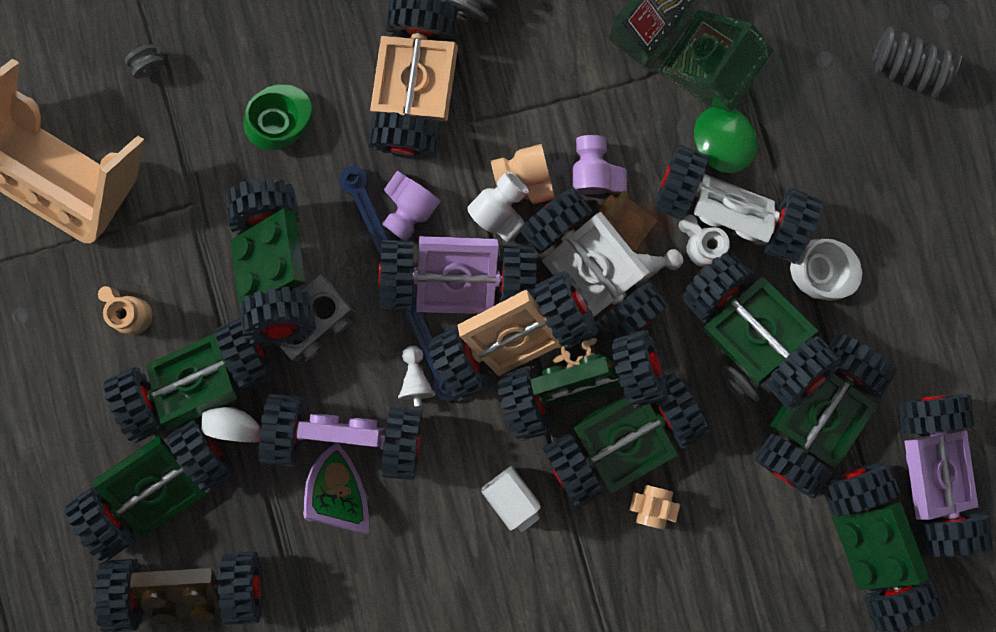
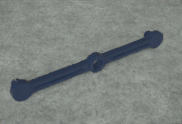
M347 167L340 174V186L346 193L353 195L381 257L382 240H388V237L366 191L368 177L360 167ZM414 280L412 281V291L414 290L415 286ZM412 293L411 311H405L435 377L433 391L436 392L437 398L443 401L454 400L452 391L449 393L446 390L445 382H441L438 377L440 375L439 371L434 369L433 363L435 361L430 357L429 353L431 352L429 343H431L430 340L433 337L422 313L416 312V299Z

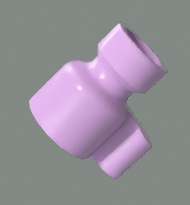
M600 135L577 137L576 152L580 155V160L573 166V187L578 193L626 194L627 170L603 160V155L607 152V138Z
M397 171L384 188L385 192L396 203L397 211L389 214L382 225L402 240L408 241L414 233V225L417 222L427 221L441 201L424 187Z

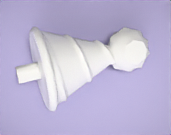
M671 249L665 254L664 258L662 256L656 257L635 253L649 271L647 275L635 283V286L639 288L665 266L670 270L680 268L683 264L681 252Z
M411 345L403 350L402 357L408 364V370L398 398L400 400H414V407H421V399L433 397L436 395V392L431 388L423 373L424 371L421 370L418 364L423 359L422 349Z

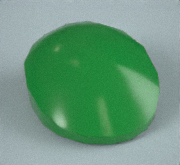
M277 84L267 87L248 102L243 120L244 132L249 141L256 147L265 150H279L292 145L306 132L313 113L312 104L308 96L301 89L292 85Z
M714 106L701 113L696 120L694 128L695 145L698 152L709 156L708 166L719 172L734 173L748 167L755 159L758 148L756 133L748 118L739 110L730 106Z

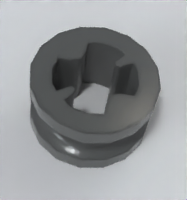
M153 44L140 46L125 57L124 62L126 65L133 67L132 75L135 79L151 76L164 65L162 57L156 56L157 49Z

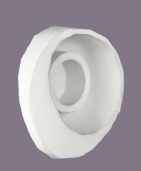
M834 239L810 240L809 244L806 245L805 252L800 256V260L796 264L791 263L790 265L792 279L801 291L812 298L827 301L839 300L852 295L858 289L862 279L861 264L854 251L846 244Z
M234 407L209 409L202 413V432L207 436L237 442H260L261 437H259L260 429H262L261 426L242 410Z

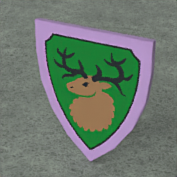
M337 442L321 453L310 470L304 496V519L310 522L316 521L369 534L367 498L361 478L351 459Z

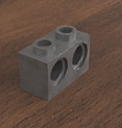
M321 274L301 291H307L312 298L316 330H313L311 336L306 335V339L299 344L294 345L282 342L280 346L293 361H298L301 358L305 362L323 348L320 342L330 333L337 336L352 323L349 317L355 311ZM330 298L335 303V312L330 318L321 319L317 314V305L321 300Z

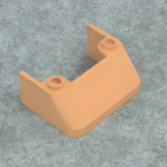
M11 59L0 68V192L83 243H92L105 231L136 182L144 139L140 136L135 137L119 153L107 154L98 164L40 128L41 114L39 107L33 99L17 91L19 62Z

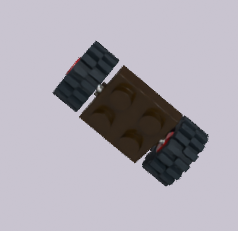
M257 551L224 553L221 557L222 562L219 564L220 573H218V580L212 568L143 572L140 571L141 564L140 562L138 563L137 559L100 562L99 569H97L95 574L97 581H94L93 587L96 589V594L93 595V602H96L94 615H98L96 619L97 626H100L99 630L101 632L135 631L139 629V625L142 623L141 616L144 613L150 622L153 621L157 624H171L175 620L184 619L209 622L217 617L223 618V623L226 625L259 623L262 615L261 608H263L262 596L264 594L260 556Z

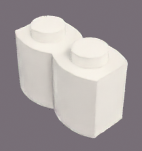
M513 466L505 469L482 487V494L510 531L517 527L522 532L540 518L537 512L541 508L540 502Z

